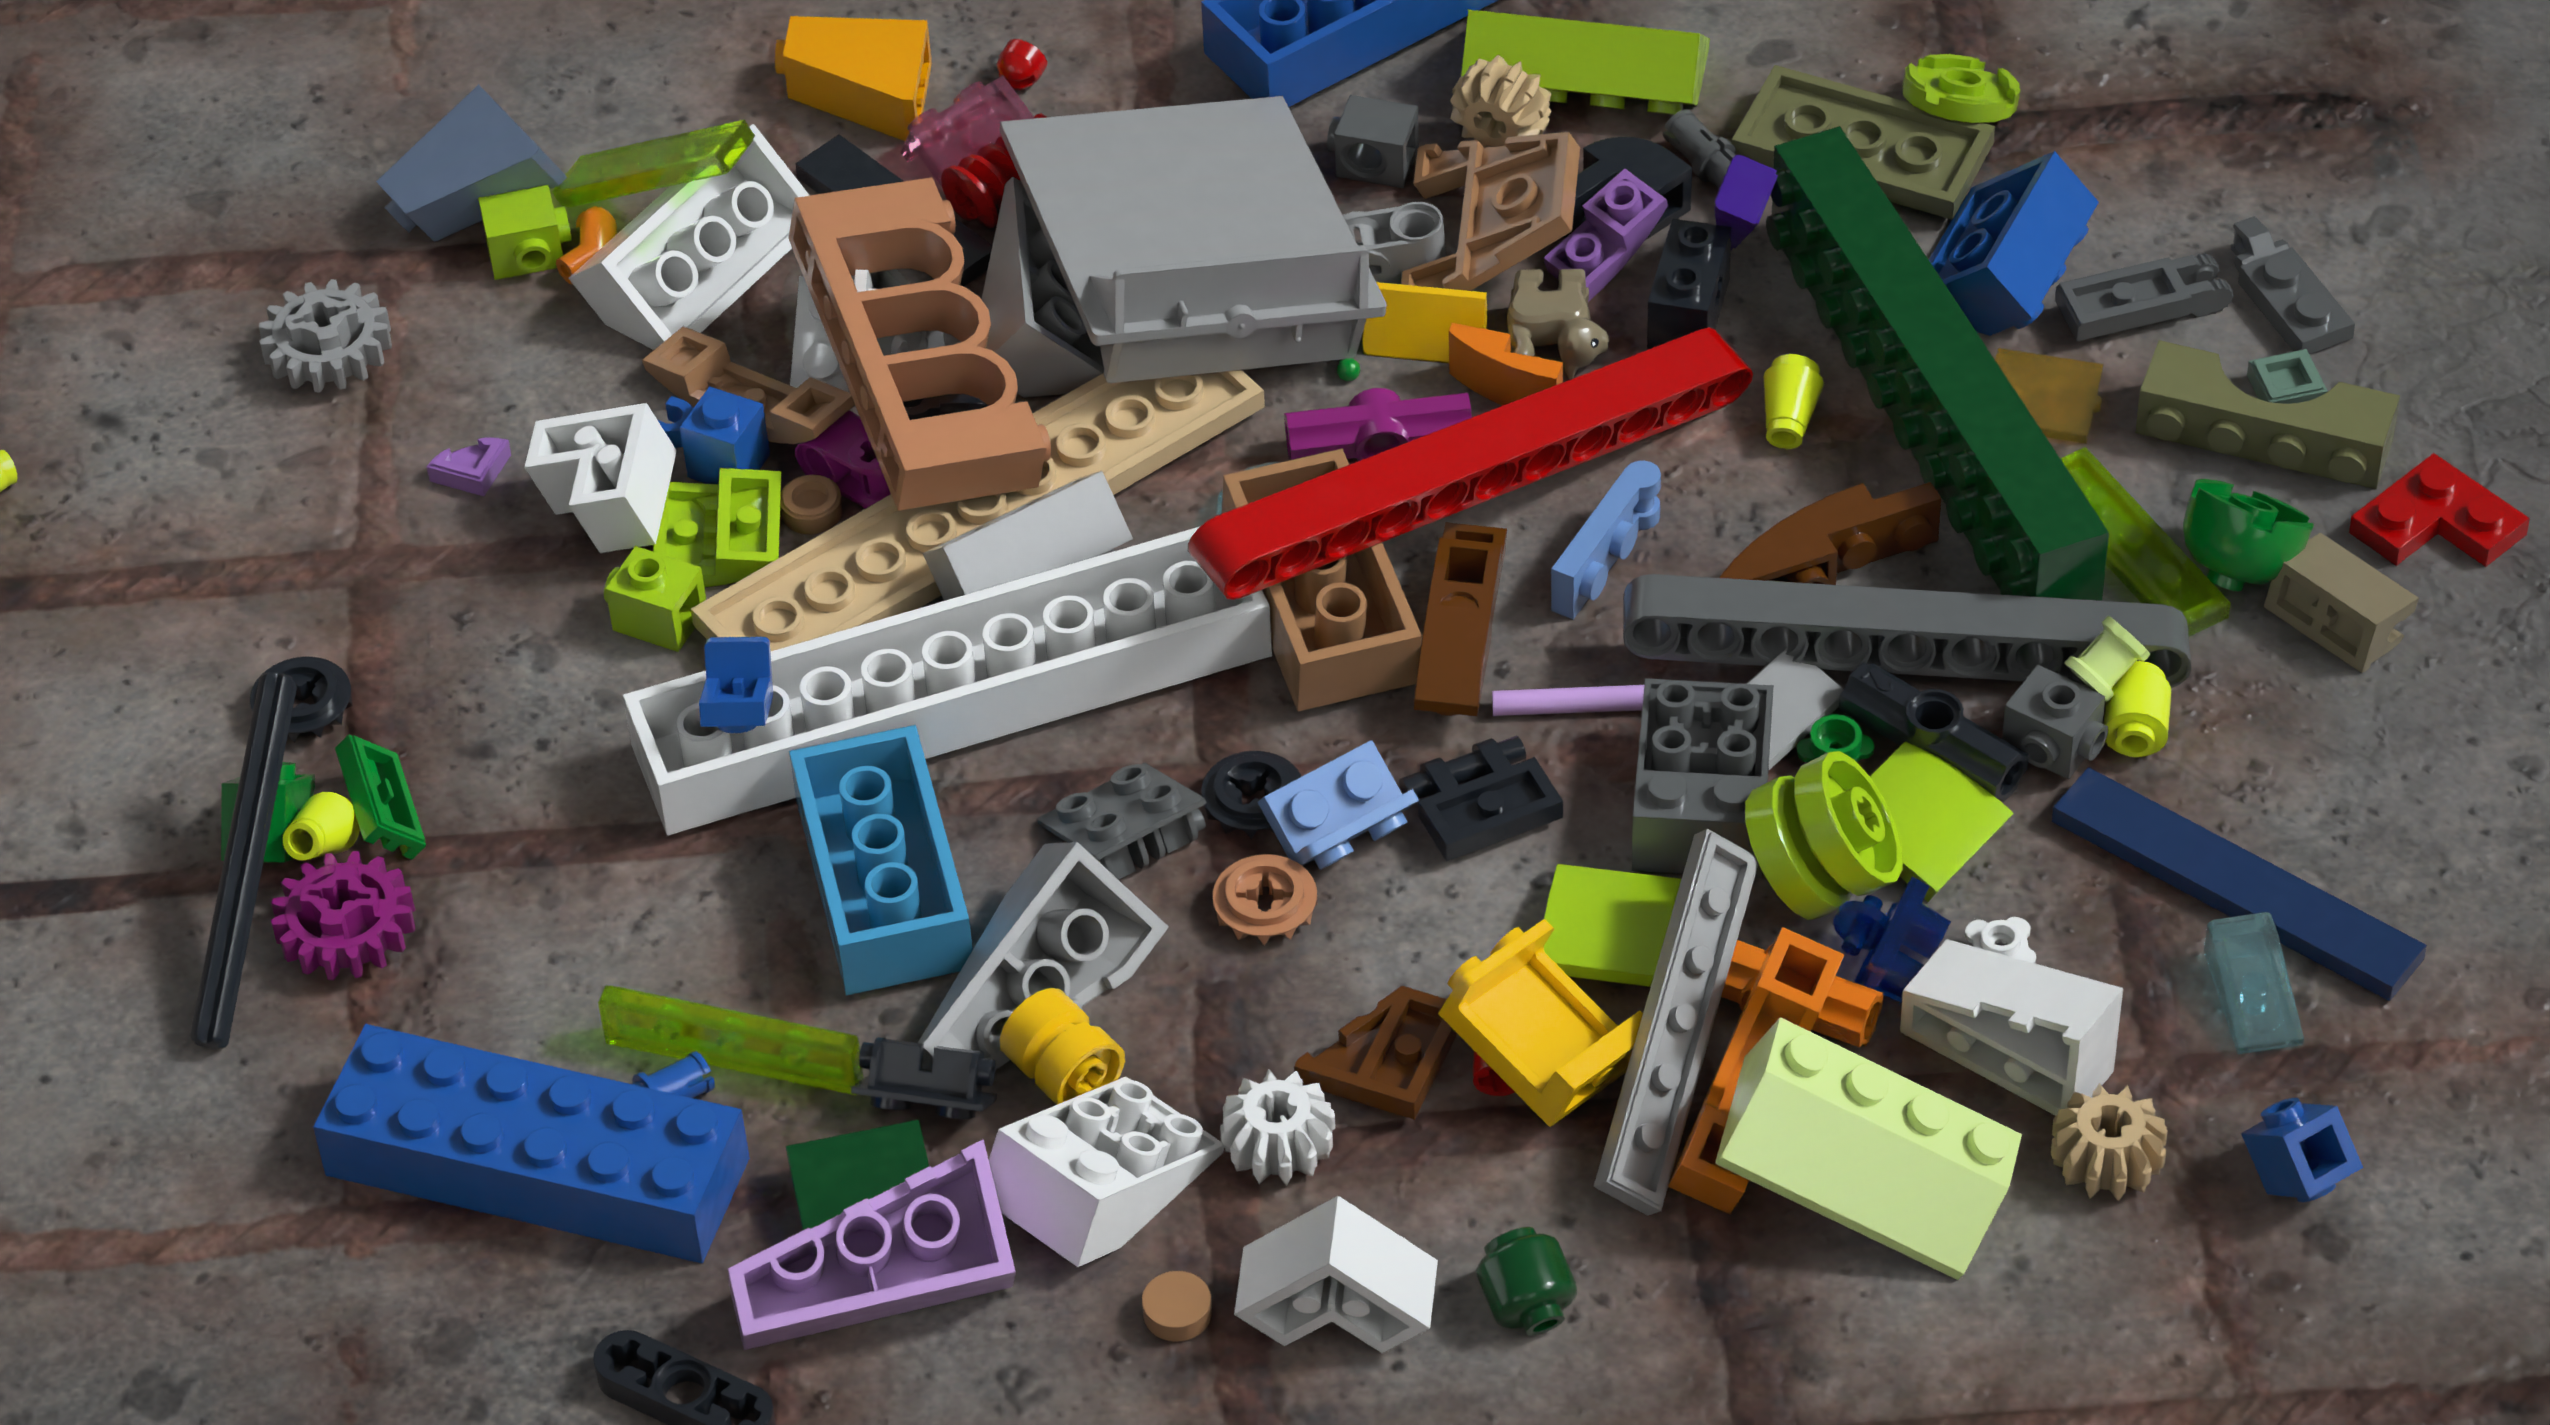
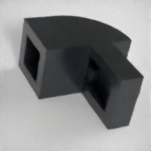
M1613 137L1589 144L1583 148V171L1577 175L1572 232L1586 221L1582 206L1621 171L1626 169L1666 198L1668 204L1660 220L1647 237L1649 239L1670 225L1672 218L1679 219L1691 210L1692 167L1663 146L1641 138ZM1572 232L1566 234V235L1563 236V237L1566 238V237L1569 236Z

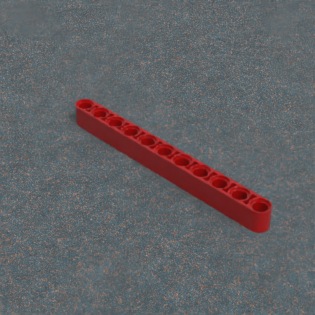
M1710 327L1704 328L1217 515L1206 521L1196 530L1188 543L1187 551L1227 599H1239L1724 408L1737 400L1747 390L1752 381L1753 372L1715 329Z

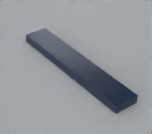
M2089 767L2053 807V823L2388 1001L2392 1000L2425 958L2426 944Z

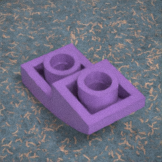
M1624 169L1582 206L1586 221L1544 257L1547 272L1558 279L1561 269H1583L1585 271L1586 287L1589 288L1590 301L1619 273L1647 239L1668 206L1666 198Z

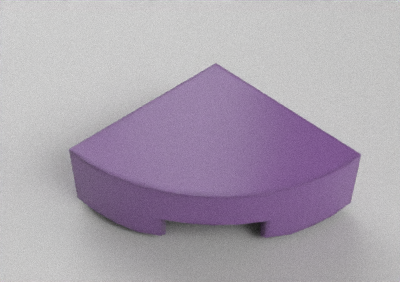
M486 437L478 439V445L468 446L452 453L450 448L442 451L427 466L429 481L485 496L511 456L509 440Z

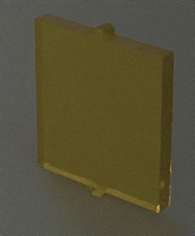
M1998 348L1995 361L2046 438L2087 444L2093 413L2101 410L2102 399L2098 396L2104 364Z

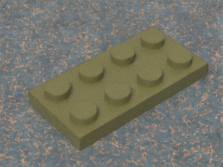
M1774 65L1733 136L1731 144L1736 149V155L1745 156L1773 168L1775 145L1840 126L1890 202L1953 220L1994 144L1995 126L1985 123L1948 120L1928 114L1913 106L1910 102Z

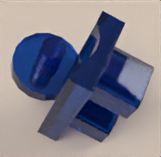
M1912 876L1899 902L1892 903L1886 915L1881 911L1883 902L1874 895H1867L1863 902L1853 900L1844 902L1839 906L1834 916L1833 925L1835 931L1844 940L1841 946L1842 950L1851 956L1859 955L1862 949L1868 950L1853 980L1854 983L1882 992L1885 996L1902 1003L1904 988L1924 965L1899 951L1901 944L1930 959L1944 938L1951 923L1950 920L1922 903L1929 885Z

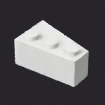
M1946 939L1903 990L1900 1032L2056 1116L2058 1109L2067 1108L2068 1101L2071 1100L2074 1091L2092 1098V1093L2099 1082L2103 1085L2114 1072L2123 988Z

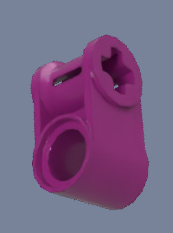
M848 410L818 437L799 443L795 448L797 462L806 475H821L833 480L838 485L842 496L857 503L864 509L891 495L861 418L853 411Z

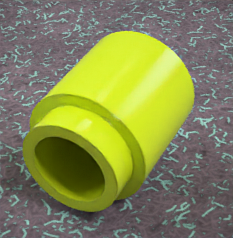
M2136 661L2111 688L2114 695L2105 704L2104 725L2108 726L2105 742L2114 751L2129 757L2152 755L2165 746L2168 740L2171 686L2166 680L2164 672L2152 663Z

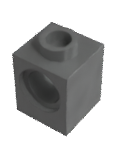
M1349 95L1342 116H1334L1332 118L1327 136V150L1335 152L1336 177L1404 188L1419 147L1418 106Z

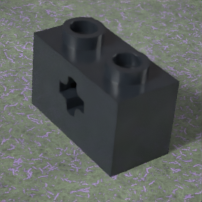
M1672 218L1648 300L1647 350L1704 328L1716 329L1730 279L1731 227Z

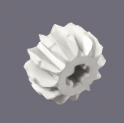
M1268 1069L1262 1083L1258 1084L1243 1078L1241 1087H1239V1095L1226 1096V1103L1223 1106V1124L1220 1126L1222 1145H1225V1151L1231 1152V1161L1234 1163L1236 1171L1253 1168V1175L1259 1184L1270 1174L1279 1175L1287 1186L1292 1177V1172L1297 1170L1313 1177L1314 1170L1317 1167V1160L1329 1158L1333 1147L1332 1130L1335 1129L1334 1110L1331 1109V1103L1325 1102L1324 1093L1321 1091L1319 1083L1303 1086V1081L1297 1070L1286 1080H1277L1270 1069Z

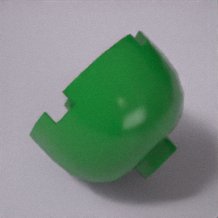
M2198 479L2195 481L2187 503L2183 521L2185 545L2192 557L2198 563L2209 568L2206 577L2208 581L2233 591H2242L2245 582L2267 584L2276 579L2283 567V562L2290 561L2305 549L2314 523H2308L2309 517L2305 513L2256 491H2253L2252 496L2231 493L2234 484L2211 479Z

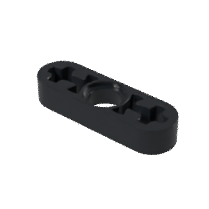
M632 1330L614 1332L606 1336L595 1349L593 1361L601 1391L609 1398L667 1425H732L730 1416L743 1420L749 1413L755 1414L756 1421L743 1420L739 1425H776L773 1403L765 1390L645 1334ZM633 1359L638 1360L640 1370L627 1365ZM616 1363L621 1366H626L621 1370L620 1373L615 1372L614 1365ZM647 1378L652 1380L650 1387L648 1386ZM680 1382H695L704 1388L703 1393L698 1399L687 1404L673 1403L666 1398L668 1390ZM719 1398H721L722 1407L717 1405Z

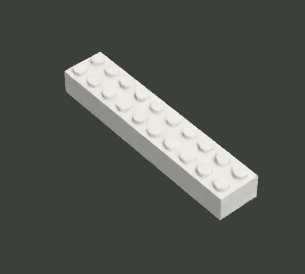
M1196 527L771 651L773 699L765 726H756L748 732L726 733L720 731L718 727H700L699 701L706 681V671L623 694L631 745L668 836L796 798L789 754L791 750L916 725L925 759L1271 657L1269 603L1262 590L1235 600L1227 599L1187 551L1192 535L1199 528Z

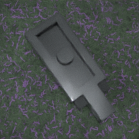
M2255 216L2234 223L2233 228L2235 232L2231 250L2236 255L2234 264L2239 272L2238 283L2293 351L2307 349L2310 355L2353 339L2354 321L2293 247L2290 248L2289 244L2283 239L2273 242L2270 231Z

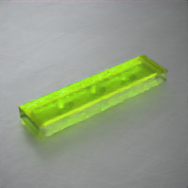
M745 120L581 155L566 173L567 178L559 186L555 187L552 193L561 206L569 208L725 175L729 173L753 142L755 134Z
M2086 447L2060 458L2109 531L2106 565L2141 603L2162 604L2175 607L2181 611L2187 619L2189 637L2229 618L2230 601Z
M611 985L605 986L598 1002L605 1043L609 1045L677 1059H683L688 1054L697 1051L703 1056L707 1064L711 1066L856 1096L857 1094L851 1093L852 1086L864 1079L863 1069L859 1067L860 1046L856 1035Z

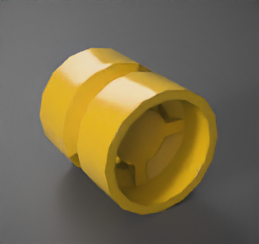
M1056 988L1038 991L1024 1000L1011 1013L1003 1026L999 1039L1000 1050L1027 1077L1035 1079V1084L1056 1105L1118 1080L1125 1064L1124 1050L1102 1028L1091 1026L1087 1014L1061 989Z

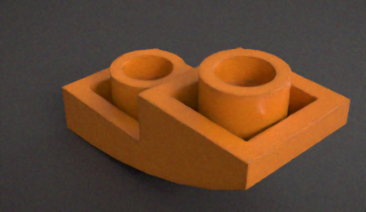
M1452 323L1449 329V374L1474 392L1495 403L1506 405L1563 383V362L1512 353L1511 336L1508 333Z

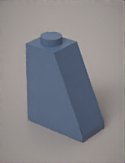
M478 84L376 182L392 199L384 208L407 232L412 231L418 226L436 242L482 221L479 197L549 185V189L559 186L567 176Z

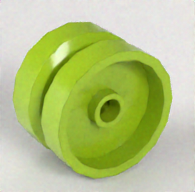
M1841 751L1828 752L1802 765L1795 778L1793 776H1781L1752 790L1745 801V823L1748 836L1763 874L1780 899L1794 913L1807 920L1819 919L1846 906L1853 894L1856 896L1869 895L1896 882L1903 870V850L1897 826L1885 799L1866 771L1853 758Z

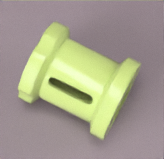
M2107 616L2101 622L2104 630L2078 658L2070 656L2064 662L2089 688L2104 695L2106 702L2114 695L2111 688L2137 660L2145 662L2151 655L2133 635L2110 616Z

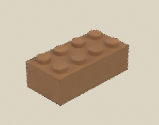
M1343 448L1223 475L1222 513L1349 465ZM1383 543L1371 546L1262 590L1270 606L1272 649L1298 712L1417 683L1422 635Z

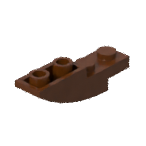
M1931 482L1878 499L1872 498L1863 483L1839 491L1800 509L1775 524L1746 547L1730 563L1719 578L1836 585L1837 573L1849 569H1858L1868 563L1905 551H1914L1927 544L1937 542L1939 539L1941 497Z
M1445 522L1443 537H1439L1428 599L1415 690L1414 710L1431 711L1445 716H1478L1491 645L1492 621L1506 551V528Z

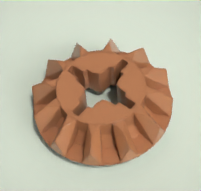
M1255 855L1233 863L1221 873L1213 889V906L1217 913L1219 925L1231 927L1238 940L1248 935L1257 936L1264 946L1269 938L1281 934L1291 940L1298 926L1311 924L1313 910L1318 905L1317 888L1311 874L1299 863L1278 855ZM1263 887H1269V895H1272L1273 899L1271 909H1268V911L1258 909L1257 903L1259 895H1263Z

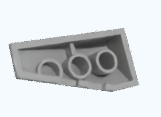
M1078 842L1044 844L1006 893L918 1043L924 1044L923 1052L932 1061L936 1046L977 1050L984 1052V1058L995 1060L996 1069L1010 1061L1000 1050L999 1039L1003 1026L1011 1013L1024 1000L1038 991L1056 988L1061 989L1077 1006L1083 1007L1106 990L1115 989L1131 978L1169 926Z

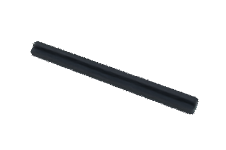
M268 672L262 674L259 678L190 1033L192 1041L196 1045L205 1048L223 1049L229 1043L297 685L293 678L281 673Z

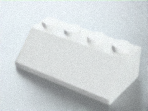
M752 124L720 140L568 279L605 325L655 350L683 326L699 333L704 331L790 251L792 247L788 237L794 198L810 195L756 126Z

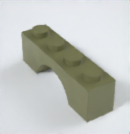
M2159 340L2140 389L2135 433L2377 489L2394 439L2400 395L2338 382L2327 393L2309 401L2292 404L2267 402L2252 397L2238 389L2225 375L2219 354Z

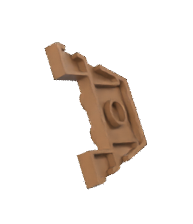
M1569 132L1507 137L1504 143L1505 146L1483 148L1478 140L1460 141L1457 147L1458 150L1442 151L1437 143L1418 147L1413 184L1424 199L1465 186L1458 250L1455 254L1402 271L1401 284L1471 291L1572 232L1580 147Z

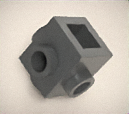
M2037 665L2005 705L2002 739L2029 754L2028 762L2032 765L2046 768L2070 779L2085 759L2092 761L2097 757L2106 741L2108 726L2103 724L2105 696L2093 691L2081 682L2072 681Z

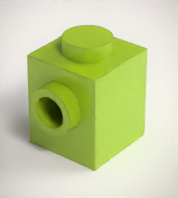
M549 185L478 198L495 280L557 268L556 260L563 256L561 243L572 241L566 208L565 206L553 207Z
M635 546L622 566L615 567L611 571L605 583L604 599L608 602L612 630L679 652L695 629L691 608L706 600L702 568Z

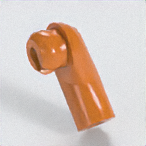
M593 206L578 215L576 227H580V245L556 260L558 272L569 284H572V282L568 278L617 235L616 220L608 210L602 207Z

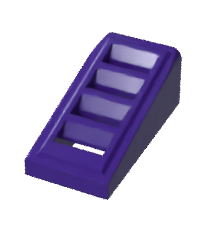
M1736 155L1730 161L1714 201L1716 225L1731 227V250L1736 248L1759 224L1778 176L1776 174L1777 170L1742 155Z

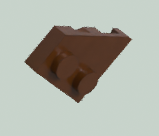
M1400 986L1380 1000L1374 1011L1367 1015L1356 1017L1339 1029V1041L1315 1058L1308 1052L1298 1058L1294 1065V1072L1297 1070L1304 1086L1319 1083L1321 1091L1415 1120L1457 1036L1452 1027L1438 1014L1447 999L1406 986Z

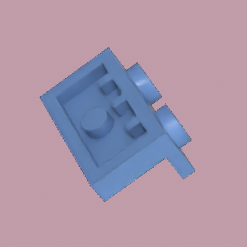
M1370 740L1264 796L1258 801V804L1287 857L1302 866L1315 860L1319 869L1322 870L1354 852L1349 841L1369 831L1372 839L1376 841L1407 824L1408 821L1403 812L1418 802L1419 799L1413 789L1404 794L1401 793L1375 744Z

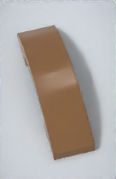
M684 326L642 359L646 371L674 395L687 401L693 408L709 386L762 403L769 442L796 444L813 440L855 405L851 393L812 377H809L798 388H795L731 362L724 342Z

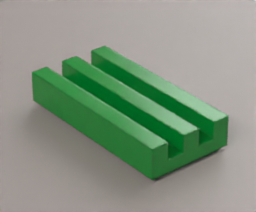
M348 734L335 747V751L363 840L374 844L380 838L384 849L393 852L400 846L402 855L413 860L427 845L398 754Z

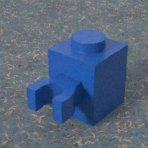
M709 386L694 408L687 401L671 396L665 405L668 421L674 423L669 424L658 420L674 447H683L687 477L706 484L719 483L720 468L760 470L770 456L763 404Z

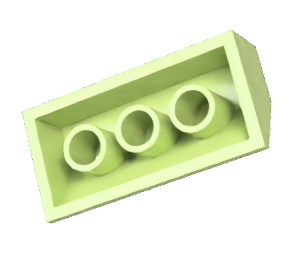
M1780 1017L1744 1057L1715 1164L1959 1280L1965 1274L2009 1189L2022 1134Z

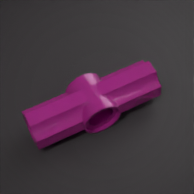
M1372 388L1355 395L1348 406L1284 413L1288 459L1293 460L1343 448L1347 459L1357 458L1358 461L1472 418L1468 393L1400 400V397L1394 391L1386 388Z

